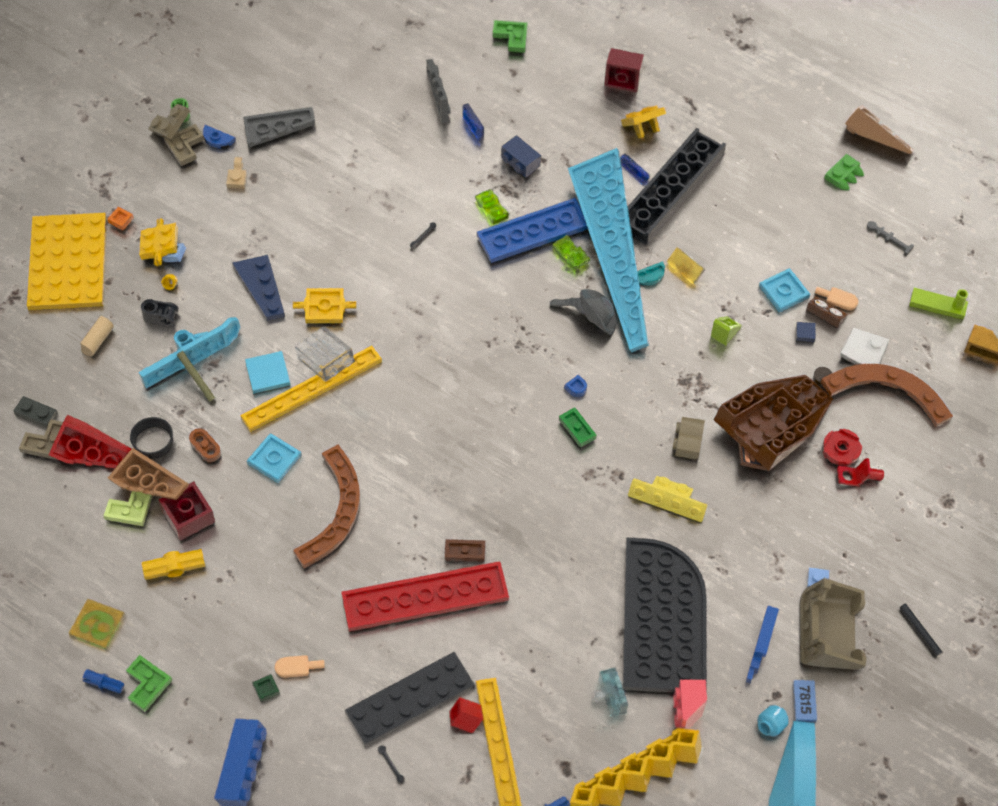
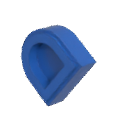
M578 374L564 385V389L574 397H581L587 392V383Z

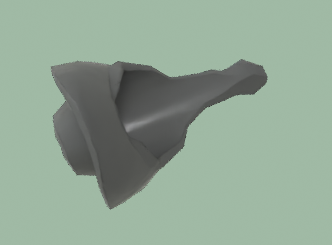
M583 289L580 292L579 298L572 297L549 301L550 306L575 307L577 311L585 314L590 322L596 324L608 335L613 334L617 324L615 308L609 299L598 291Z

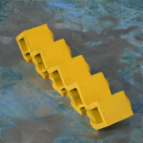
M678 728L672 731V735L663 740L659 738L650 743L640 753L636 754L634 752L621 759L620 764L613 768L607 767L594 774L593 779L585 783L582 781L576 784L570 800V806H599L600 804L621 806L625 790L647 792L651 775L672 778L677 761L698 764L702 749L699 730Z

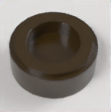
M827 367L817 368L813 375L814 382L819 386H823L820 382L821 379L832 374V371Z

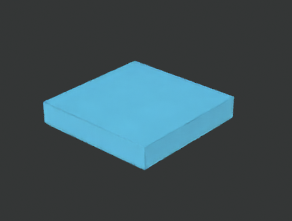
M790 268L759 283L760 289L779 313L810 298L811 295Z
M282 351L245 359L253 394L291 385Z
M270 433L248 458L247 464L279 483L302 456V453Z

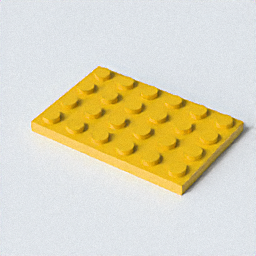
M106 213L32 216L27 294L28 310L103 306Z

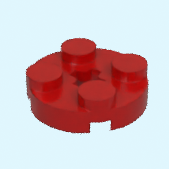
M848 429L830 431L825 436L822 445V453L825 458L833 464L845 467L855 463L862 452V444L859 442V437ZM843 444L846 450H840L838 446Z

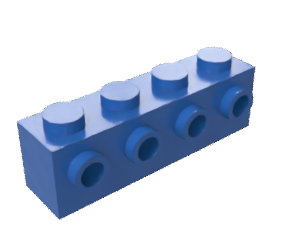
M235 719L214 797L220 806H246L251 798L252 782L256 778V767L261 759L262 743L267 735L266 728L259 720Z

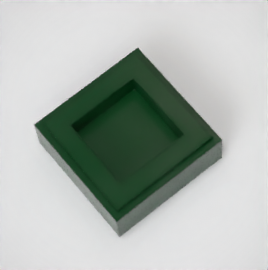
M272 674L252 682L260 702L280 694Z

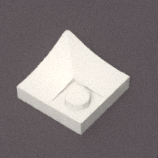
M853 327L840 356L855 365L880 364L889 339Z

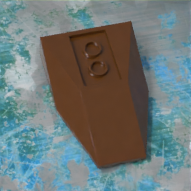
M807 375L766 381L751 386L721 404L713 420L735 441L742 445L762 466L770 471L812 436L833 398Z

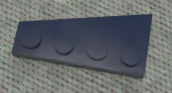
M268 255L232 262L234 270L237 271L249 294L254 298L266 321L285 317Z

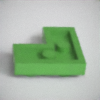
M494 20L493 37L508 38V51L525 53L528 23Z
M139 655L126 669L127 674L140 683L130 694L128 700L146 712L173 680L168 674Z

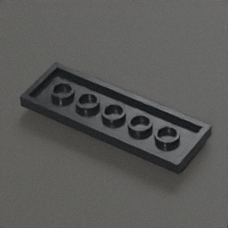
M454 651L345 709V714L364 747H367L475 688V684Z

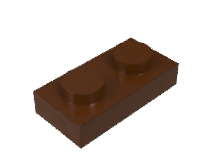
M445 539V561L485 562V540Z

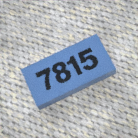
M794 680L795 721L816 723L815 681Z

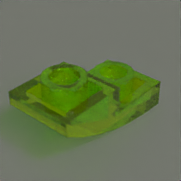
M491 189L475 195V200L493 225L509 218L508 211L499 203V197Z
M568 235L555 242L552 246L557 254L575 270L590 262V258L580 246L576 247Z

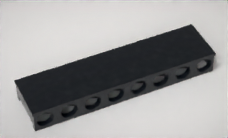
M696 128L628 205L633 238L648 245L725 155L726 143H718L700 133L699 128Z

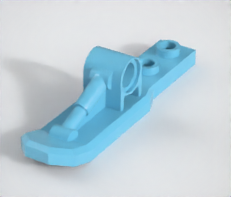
M236 317L228 318L222 325L209 332L192 334L187 330L177 331L174 335L177 351L139 372L145 388L154 385L179 370L186 369L177 357L179 352L183 351L192 365H195L229 346L237 338L240 331L239 320Z

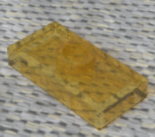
M676 247L667 260V263L693 284H696L706 270L680 247Z

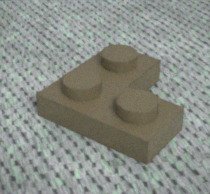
M176 104L171 109L167 118L157 115L151 121L148 130L171 140L190 113V110Z
M194 124L176 132L171 140L164 138V141L179 164L183 166L197 159L195 152L190 146L203 141L204 135L197 125Z
M50 419L44 436L25 432L19 447L20 452L56 459L49 456V452L63 422Z

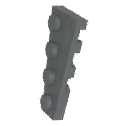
M427 59L426 72L441 123L448 122V114H451L442 79L439 77L438 65H435L433 59Z
M313 107L243 117L248 148L315 125Z

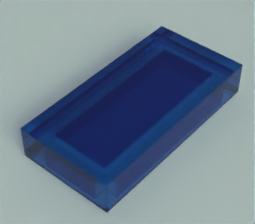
M469 103L462 106V117L477 140L484 139L483 124Z

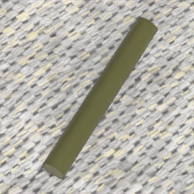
M183 351L179 352L177 357L210 402L216 397Z

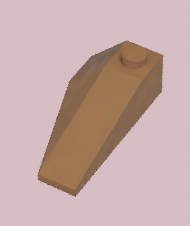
M863 105L859 106L845 122L847 125L846 129L852 134L857 133L860 136L909 154L914 151L899 136H894L888 126L880 125L878 123L880 119Z

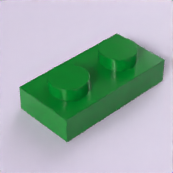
M575 407L559 415V421L580 448L596 439V433Z

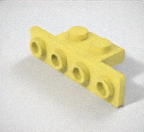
M656 476L652 484L635 478L631 482L628 493L629 497L702 522L707 509V504L691 499L692 488L682 483L678 484L670 481L666 477Z

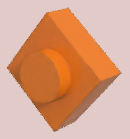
M119 206L107 218L109 224L121 230H124L134 219L132 213Z

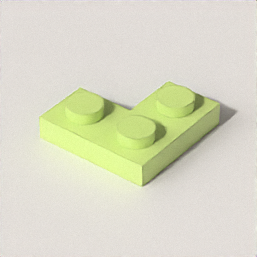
M132 491L128 502L109 499L104 519L144 526L153 495Z

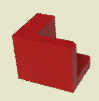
M461 697L457 699L449 711L451 726L473 733L483 720L482 706Z

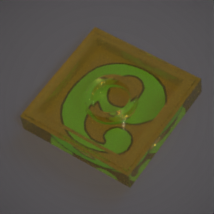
M87 599L68 634L70 637L107 650L125 617V613Z

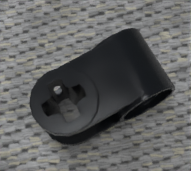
M147 299L142 302L141 311L145 322L166 327L174 325V317L179 310L176 304Z

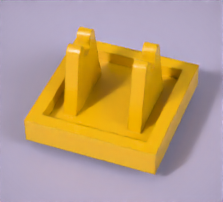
M657 105L642 108L641 111L626 114V118L621 119L622 126L633 125L638 139L645 136L641 123L649 120L653 133L660 132L657 117L666 114L664 107L658 108Z

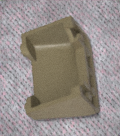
M823 578L803 591L800 599V659L803 664L859 670L866 666L867 658L865 652L861 649H855V614L865 607L864 590Z

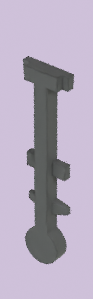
M874 221L868 222L867 228L869 230L876 231L878 235L884 236L885 240H890L905 250L904 253L908 254L914 247L912 244L907 246L893 237V232H885V227L879 228Z

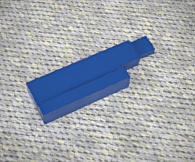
M767 606L746 683L751 684L753 674L758 673L762 657H766L779 608Z

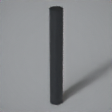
M906 603L901 605L900 610L936 657L940 656L943 651Z

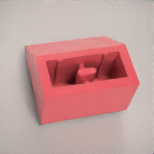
M680 680L679 687H675V696H673V708H676V715H674L675 728L690 729L702 717L707 702L706 680Z

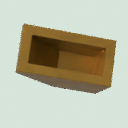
M974 324L964 352L998 363V339L992 330Z

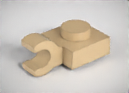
M235 157L234 169H228L226 185L227 188L245 189L247 172L243 170L242 157Z

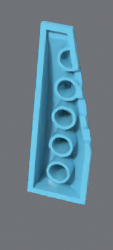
M793 721L768 806L816 805L815 723Z

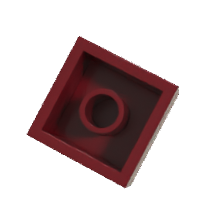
M610 48L606 62L604 86L637 93L642 78L644 54Z
M194 481L189 483V486L177 500L164 497L158 499L161 511L180 541L215 523L213 510Z

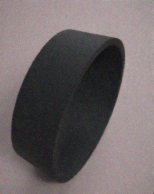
M144 418L133 426L130 433V441L135 450L149 459L160 458L167 454L172 447L173 430L171 425L162 418ZM159 427L169 433L170 441L159 451L144 452L136 447L138 435L147 428Z

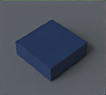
M797 322L796 341L815 342L816 323Z

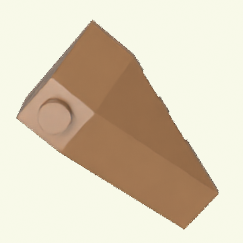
M134 448L131 449L107 478L122 489L177 500L189 486L186 481Z

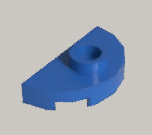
M205 125L203 128L204 139L211 147L231 146L236 141L234 136Z

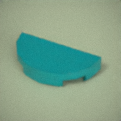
M662 261L638 270L639 284L650 286L660 282L664 277V262Z

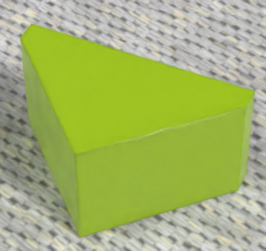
M728 316L716 318L713 322L711 337L726 346L741 329L742 325Z

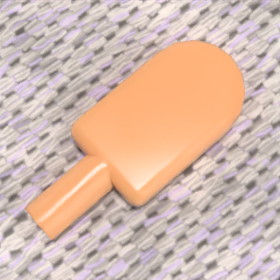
M817 287L815 290V294L826 297V302L848 311L854 310L858 306V298L849 292L832 287L831 291Z
M307 655L291 656L277 660L274 669L281 678L308 676L310 669L325 668L324 660L309 661Z

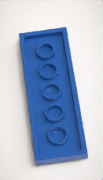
M576 198L477 231V238L490 262L493 263L585 231L588 227Z

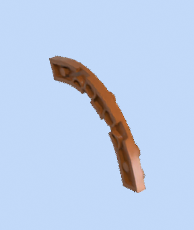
M884 364L853 365L838 370L822 378L820 381L830 397L853 386L870 384V382H878L881 385L895 389L900 388L906 391L907 395L922 407L935 427L951 420L953 417L942 399L928 384L915 375L893 366Z
M339 444L322 453V458L335 475L340 489V500L333 522L318 536L293 550L294 555L303 568L319 561L335 550L351 531L358 515L360 490L357 474Z

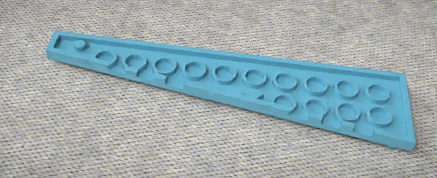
M615 148L568 168L629 349L631 352H635L649 346L620 154L618 148Z

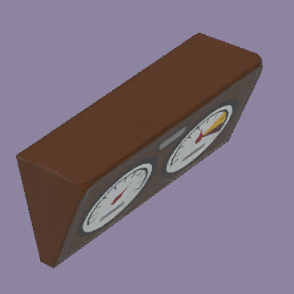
M817 296L809 301L806 308L807 311L837 328L848 315Z

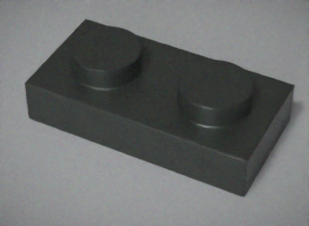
M25 396L21 398L13 410L15 415L45 428L48 427L50 419L54 420L58 414L57 409Z

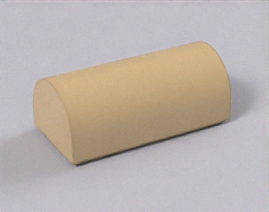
M103 316L98 318L80 343L83 354L92 357L114 328L110 320Z

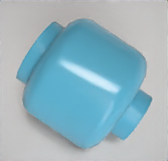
M776 705L768 706L758 715V728L764 735L777 736L788 726L787 712Z

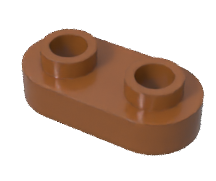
M198 428L190 433L189 440L191 446L205 461L214 462L221 456L220 446L206 430Z

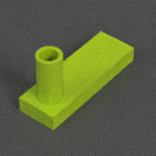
M914 287L909 306L964 320L968 301H966L968 292L960 289L957 291L955 298Z

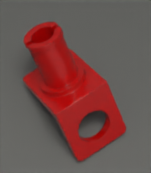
M865 458L856 468L837 467L838 482L843 485L859 487L867 479L881 482L884 478V470L871 468L869 458ZM843 472H848L852 479L846 480L843 477Z

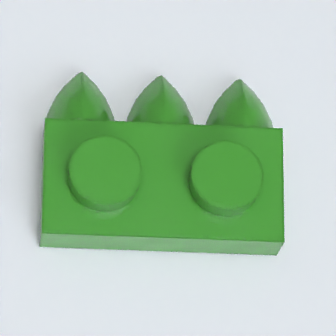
M846 154L825 174L824 178L842 190H850L847 182L857 183L855 175L864 176V172L860 167L861 163Z

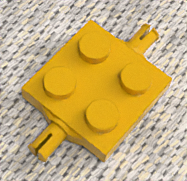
M160 218V221L159 219L156 220V227L141 230L139 250L141 260L154 258V265L159 266L162 265V257L177 253L178 227L176 223L164 225V220Z
M306 288L304 302L293 301V309H304L306 323H343L345 309H356V301H345L344 288Z

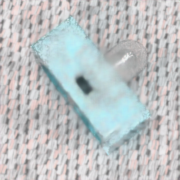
M616 667L600 671L598 680L601 689L593 691L591 699L596 703L606 701L611 717L627 713L628 702Z

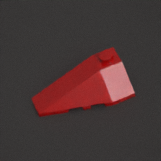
M67 415L49 452V456L70 464L81 463L88 466L100 465L106 468H116L132 448L86 422Z

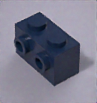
M514 136L501 146L502 160L510 164L517 173L522 174L525 178L541 166V154L519 136Z

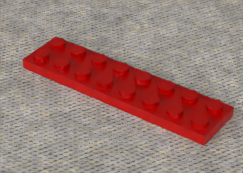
M500 561L341 592L349 632L509 601V594Z

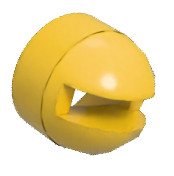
M167 274L161 280L162 286L167 290H172L178 282L174 274Z

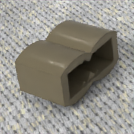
M682 417L681 422H677L675 433L679 434V436L674 438L673 449L676 450L675 456L699 459L705 420Z

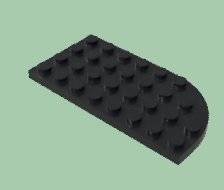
M626 537L623 690L675 693V687H679L680 680H706L707 692V595L705 582L700 570L688 555L671 544L655 539Z

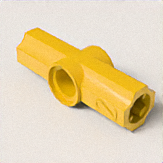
M202 549L184 553L170 551L164 554L162 558L141 562L145 580L161 576L174 578L181 576L184 571L205 567Z

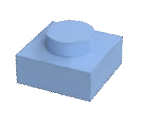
M177 243V253L162 257L163 261L180 262L186 250L185 245Z
M809 567L807 588L823 578L829 579V570Z

